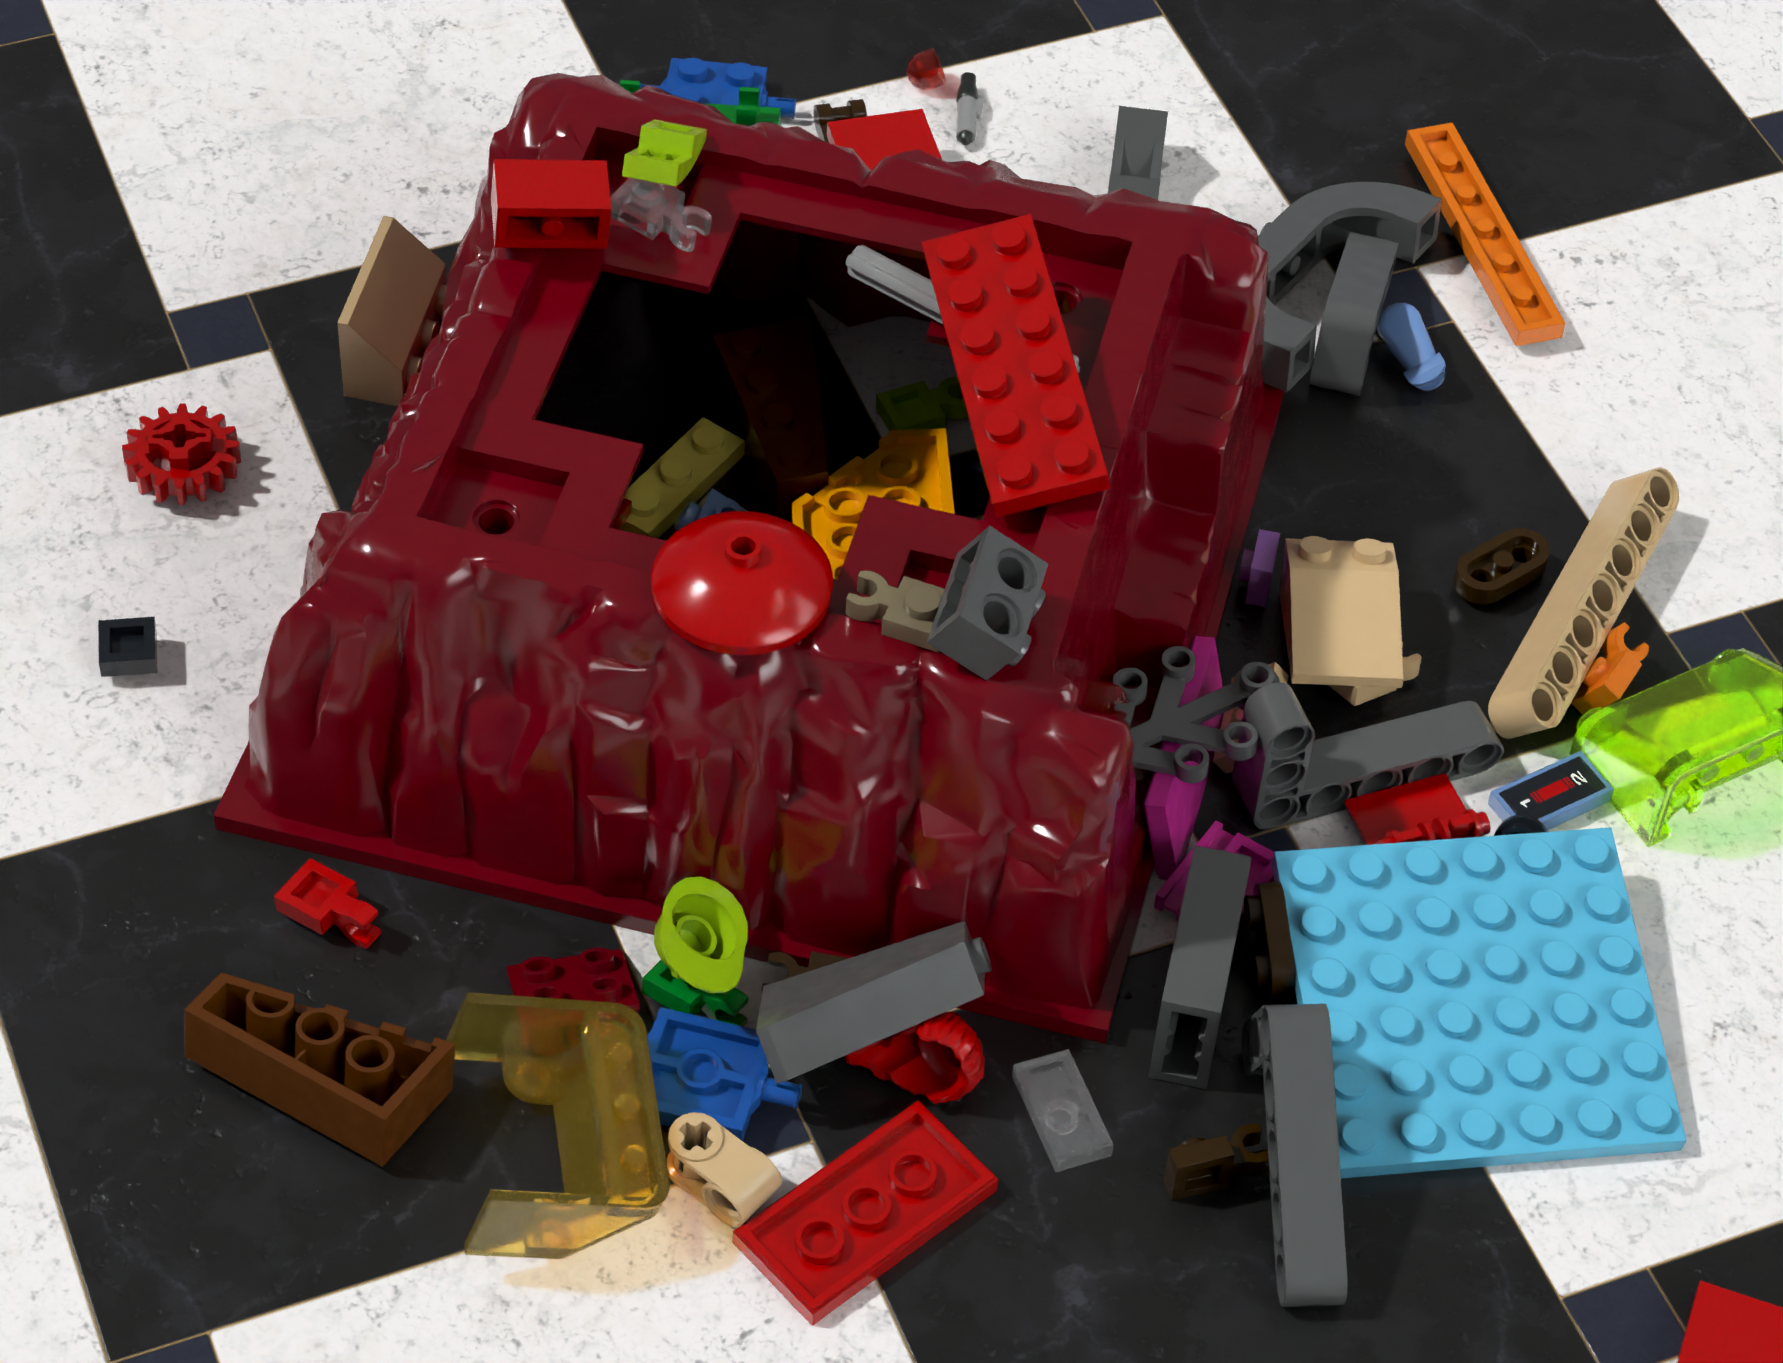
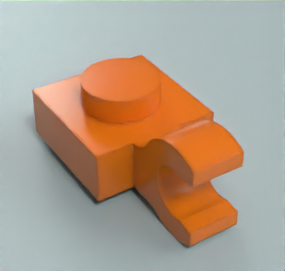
M1622 623L1610 630L1602 645L1605 658L1599 657L1593 661L1582 682L1583 685L1571 702L1585 718L1621 698L1642 666L1640 661L1648 654L1649 646L1645 642L1631 650L1626 647L1624 634L1629 629L1626 623Z

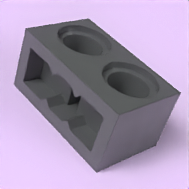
M987 527L956 554L927 643L986 681L1005 665L1015 666L1023 658L1031 643V636L1027 634L1031 618L1037 613L1045 598V591L1041 589L1048 563L993 527Z

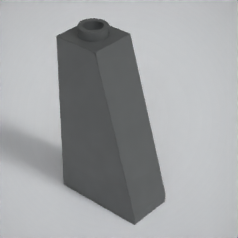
M1194 846L1160 1007L1148 1078L1207 1090L1252 860L1251 856Z
M962 921L763 986L756 1032L776 1083L795 1078L983 996L985 973L992 971L986 946L981 937L971 938L966 922Z

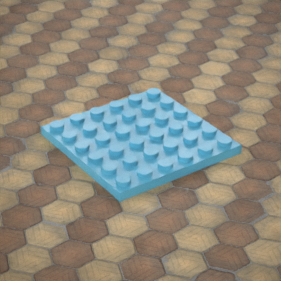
M1612 827L1274 852L1271 865L1274 881L1281 882L1286 900L1295 966L1297 1004L1324 1003L1329 1011L1341 1178L1682 1150L1687 1140Z

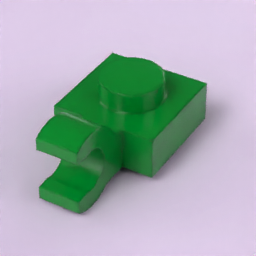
M662 960L643 977L642 993L669 1009L695 1015L701 1009L709 1019L743 1027L748 1023V1018L738 1012L748 1003L749 997L735 987L726 993H708L696 989L683 979L680 980L672 976L671 970Z

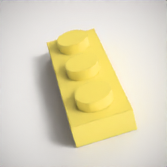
M702 417L628 488L624 498L632 501L631 514L619 530L659 538L677 521L679 515L690 501L695 503L745 455V440Z

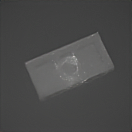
M1069 1049L1013 1065L1012 1078L1055 1172L1112 1156L1113 1142Z

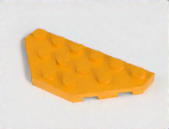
M946 428L892 430L879 440V449L865 459L856 456L828 477V485L813 496L805 493L792 502V523L811 535L823 548L831 564L833 579H838L868 495L955 514Z

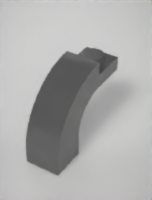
M1119 106L1108 193L1124 188L1158 200L1168 111Z

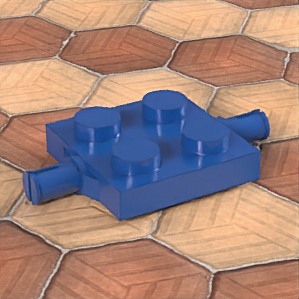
M671 58L667 78L660 86L651 85L681 98L700 103L739 105V87L759 88V107L781 108V117L795 119L796 98L768 96L766 90L767 67L751 66L742 62L730 64L703 61L698 58Z
M659 1008L652 1030L644 1037L639 1046L605 1037L600 1048L599 1062L633 1069V1083L625 1102V1116L671 1127L673 1122L684 1114L692 1112L704 1113L714 1118L721 1126L743 1141L751 1115L760 1106L762 1100L797 1109L802 1093V1084L786 1081L777 1084L775 1079L768 1077L769 1063L755 1029L672 1009Z

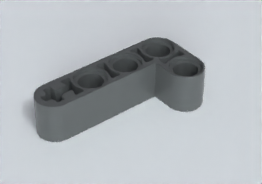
M1354 232L1349 233L1324 309L1309 385L1360 396L1373 337L1392 278L1399 242Z

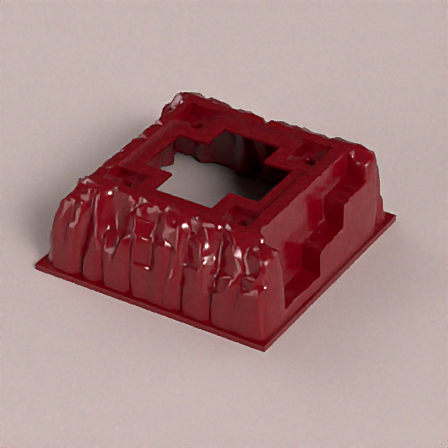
M554 73L531 78L517 97L509 123L505 128L495 132L489 148L487 175L480 182L475 202L474 218L457 249L448 274L440 333L431 340L423 354L421 372L410 375L406 393L389 422L388 437L384 445L380 444L373 454L372 464L367 469L358 488L351 512L336 510L322 513L316 525L315 534L308 544L303 585L300 588V599L281 617L274 632L259 694L249 705V741L213 815L215 829L654 935L655 925L662 914L665 899L672 886L684 878L704 877L718 882L729 890L742 906L748 922V939L744 957L769 963V954L773 952L786 953L794 958L798 966L808 967L811 951L852 958L965 921L971 938L981 937L990 958L992 971L985 973L984 995L956 1008L1106 1044L1155 867L1144 810V801L1153 771L1134 767V742L1130 729L1151 720L1163 680L1161 661L1164 651L1173 646H1183L1190 649L1195 636L1214 637L1215 642L1217 641L1285 394L1284 391L1263 383L1262 379L1269 256L1268 252L1259 246L1257 230L1251 224L1236 221L1211 208L1159 201L1124 188L1107 194L1092 195L1077 187L1022 179L1005 164L988 160L981 165L971 161L946 162L917 149L893 156H886L871 171L853 148L827 143L799 126L784 128L773 122H761L751 126L735 124L714 106L674 96L651 85H646L630 93L604 75L577 77L563 73ZM654 119L707 129L705 143L695 164L686 178L676 187L622 176L625 154L638 148L641 126ZM494 159L607 161L612 208L607 249L495 248L491 207ZM1031 214L1071 351L1079 359V378L1106 465L1111 489L998 518L995 517L990 498L983 520L868 495L838 579H833L830 607L821 623L806 637L786 648L769 653L730 655L701 648L676 634L658 613L651 589L652 567L659 550L666 540L612 528L643 454V444L535 420L601 271L705 294L710 293L717 276L737 298L764 305L783 295L799 293L812 299L819 307L847 327L889 316H906L929 321L931 324L926 335V342L949 347L943 324L850 276L847 272L848 266L845 264L848 255L853 253L856 246L863 245L930 279L921 242ZM989 526L1048 563L1041 589L1045 591V598L1037 613L1031 618L1027 634L1031 636L1028 650L1015 666L1005 665L987 681L940 651L934 652L882 635L881 619L863 622L852 619L846 614V598L849 593L860 597H870L869 595L857 592L860 571L875 572L881 575L888 585L896 588L899 587L903 577L906 576L945 589L956 554ZM1179 663L1172 664V666H1174V667H1184V666H1185V665L1179 664ZM1123 668H1137L1145 673L1148 680L1146 699L1141 704L1135 706L1130 728L1128 722L1110 714L1115 700L1113 697V678ZM1125 685V686H1123V687L1126 688V689H1135V688H1137V687L1134 686V685ZM1162 741L1149 747L1160 749Z

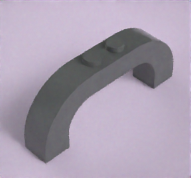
M1350 182L1336 184L1302 196L1287 207L1272 223L1268 222L1265 224L1258 235L1259 246L1266 250L1269 256L1262 357L1263 383L1287 393L1312 368L1314 360L1317 325L1285 313L1277 308L1275 304L1319 260L1330 253L1343 250L1350 232L1399 242L1396 257L1413 264L1437 240L1441 198L1414 188L1390 183Z

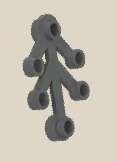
M1183 646L1168 648L1162 655L1161 675L1163 680L1151 720L1130 729L1134 742V767L1175 775L1179 780L1186 783H1197L1205 779L1208 774L1209 753L1207 750L1225 753L1227 757L1237 761L1252 758L1257 751L1258 732L1253 725L1237 721L1230 723L1223 730L1198 724L1235 707L1244 711L1247 699L1255 691L1265 685L1280 682L1279 677L1268 664L1251 662L1237 672L1233 683L1179 707L1185 685L1195 675L1196 657L1190 649ZM1179 663V664H1183V665H1185V666H1184V667H1174V666H1172V664ZM1123 668L1113 678V697L1115 700L1110 714L1128 722L1129 728L1131 727L1135 706L1141 704L1147 696V676L1137 668ZM1125 685H1134V686H1136L1137 688H1135V689H1126V688H1124L1123 686H1125ZM1234 739H1244V740H1246L1247 742H1246V743H1236V742H1234V741H1232V740H1234ZM1160 741L1182 745L1175 753L1149 747ZM1194 761L1197 762L1198 765L1189 766L1184 764V762Z

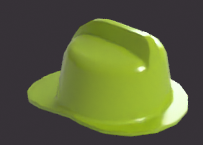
M704 877L684 878L672 886L665 899L662 914L655 925L654 945L657 954L671 970L672 976L680 980L683 979L696 989L708 993H726L737 986L742 975L745 947L748 939V922L743 908L734 895L718 882Z

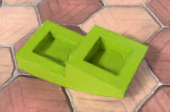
M655 119L642 125L638 148L625 154L622 176L676 187L686 178L695 164L705 143L707 129Z

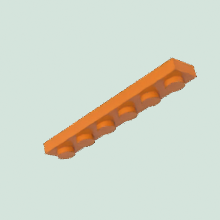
M1453 122L1407 130L1405 146L1431 194L1442 199L1441 212L1514 345L1521 346L1562 338L1566 324Z

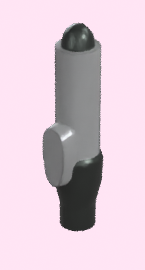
M965 72L961 75L956 99L958 105L956 139L962 145H969L975 140L976 119H979L982 114L983 97L978 95L976 75L971 72Z

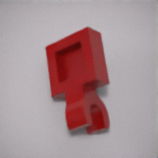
M309 858L274 895L278 912L321 935L335 924L352 943L361 948L368 949L381 934L380 928L370 924L378 916V910L367 902L357 900L359 896L356 882L312 858Z

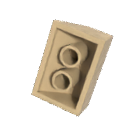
M383 216L337 324L344 397L398 406L406 393L410 375L421 372L423 354L431 340L439 334V321L441 316H443L447 276L446 264L394 217Z

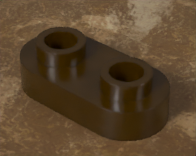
M1526 528L1507 530L1460 557L1453 579L1454 588L1461 597L1472 603L1491 604L1497 602L1544 574L1550 555V546L1542 535Z
M1280 881L1255 883L1253 895L1244 897L1246 927L1248 930H1256L1259 952H1252L1251 958L1254 984L1256 987L1264 986L1269 998L1292 996L1295 991V966L1284 890Z

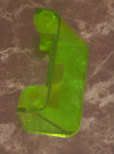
M1750 649L1725 650L1708 663L1605 708L1595 707L1589 710L1577 723V732L1569 754L1572 755L1579 751L1583 752L1614 788L1610 803L1645 845L1650 847L1671 837L1673 830L1667 822L1677 811L1683 807L1689 814L1699 810L1704 792L1777 759L1783 763V666Z

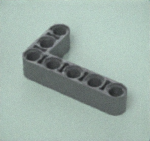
M1277 682L1261 687L1247 699L1242 721L1256 728L1258 732L1257 751L1248 760H1235L1232 782L1254 825L1259 829L1267 830L1346 809L1343 804L1344 800L1446 773L1449 780L1454 781L1482 773L1493 767L1501 759L1504 747L1477 702L1463 701L1314 740L1315 730L1292 688L1286 683ZM1239 739V740H1238V743H1246V742H1247V741L1244 740V739Z
M1324 1003L1263 1005L1244 1022L1241 1047L1245 1074L1247 1076L1263 1075L1278 1299L1282 1307L1344 1305L1346 1303L1348 1287L1329 1011Z

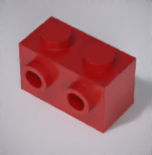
M494 159L491 191L494 247L607 249L612 211L607 161Z

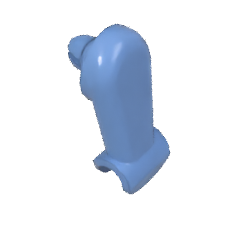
M1395 303L1386 307L1381 312L1377 324L1380 338L1406 370L1403 373L1412 386L1422 391L1436 389L1444 382L1446 364L1440 352L1436 354L1419 311L1407 303Z

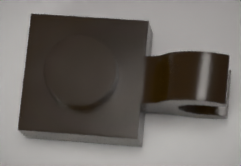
M1246 1124L1239 1127L1233 1133L1230 1142L1227 1135L1207 1140L1204 1138H1192L1182 1142L1177 1147L1169 1148L1163 1182L1170 1200L1175 1201L1228 1188L1230 1178L1240 1175L1258 1176L1269 1171L1268 1151L1252 1153L1245 1149L1247 1146L1259 1144L1262 1133L1260 1125Z

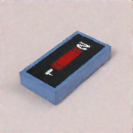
M1579 751L1491 791L1488 805L1502 822L1514 815H1528L1538 819L1549 830L1610 802L1614 788L1583 752Z

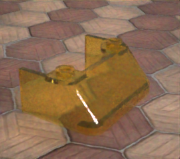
M467 992L446 1039L456 1043L455 1059L501 1062L505 1085L514 1096L527 1103L553 1105L564 1193L491 1189L464 1243L465 1255L563 1259L653 1218L667 1198L670 1184L647 1032L642 1018L633 1009L619 1003Z

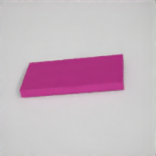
M1195 636V640H1192L1190 650L1196 657L1195 675L1190 682L1186 683L1179 707L1223 687L1214 637ZM1224 713L1198 725L1220 729ZM1162 741L1160 750L1175 753L1182 745ZM1207 750L1209 753L1208 774L1205 779L1197 783H1186L1179 780L1175 775L1153 771L1144 801V810L1156 874L1160 880H1168L1186 857L1215 751ZM1194 761L1184 762V764L1189 766L1198 765V763Z

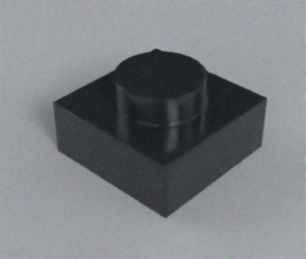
M155 616L98 620L101 677L158 673Z

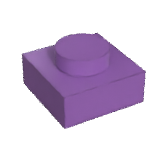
M1259 529L1255 551L1244 549L1238 580L1248 582L1245 604L1266 608L1280 533Z

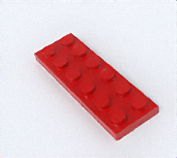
M1031 214L921 242L995 517L998 518L1111 489L1106 465Z

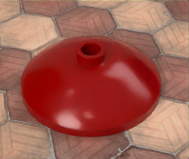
M732 511L698 519L674 533L664 543L655 558L651 574V589L654 604L661 618L683 639L696 646L718 653L757 655L786 648L806 637L821 623L832 600L833 572L823 548L811 535L800 527L779 517L764 513Z

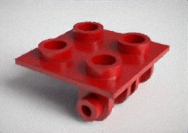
M1446 773L1347 799L1343 803L1366 845L1483 837V835L1489 834L1491 829L1490 821L1485 812L1476 813L1473 809L1466 810Z

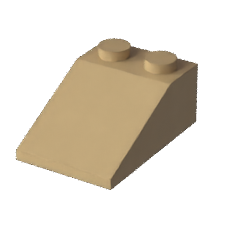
M1309 536L1303 539L1286 538L1279 597L1292 683L1402 688L1404 678L1399 571L1393 543H1384L1370 538L1358 541L1327 540L1318 536Z

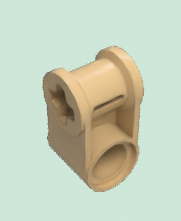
M692 1112L677 1118L669 1128L668 1144L671 1151L668 1154L666 1165L669 1178L676 1186L684 1189L705 1205L714 1216L726 1225L739 1228L781 1186L782 1178L773 1162L761 1151L741 1141L721 1126L714 1118L704 1113Z

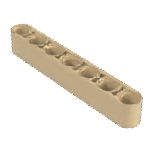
M1662 467L1654 468L1616 480L1609 486L1490 698L1488 704L1489 719L1495 732L1501 737L1511 739L1556 727L1561 722L1677 509L1679 489L1673 475L1667 469Z

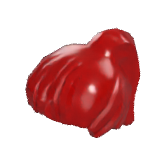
M944 1012L844 1056L847 1064L870 1069L875 1077L882 1080L888 1079L902 1089L909 1090L912 1094L924 1095L935 1105L960 1100L967 1093H970L984 1076L985 1057L981 1040L977 1037L973 1028L955 1012Z

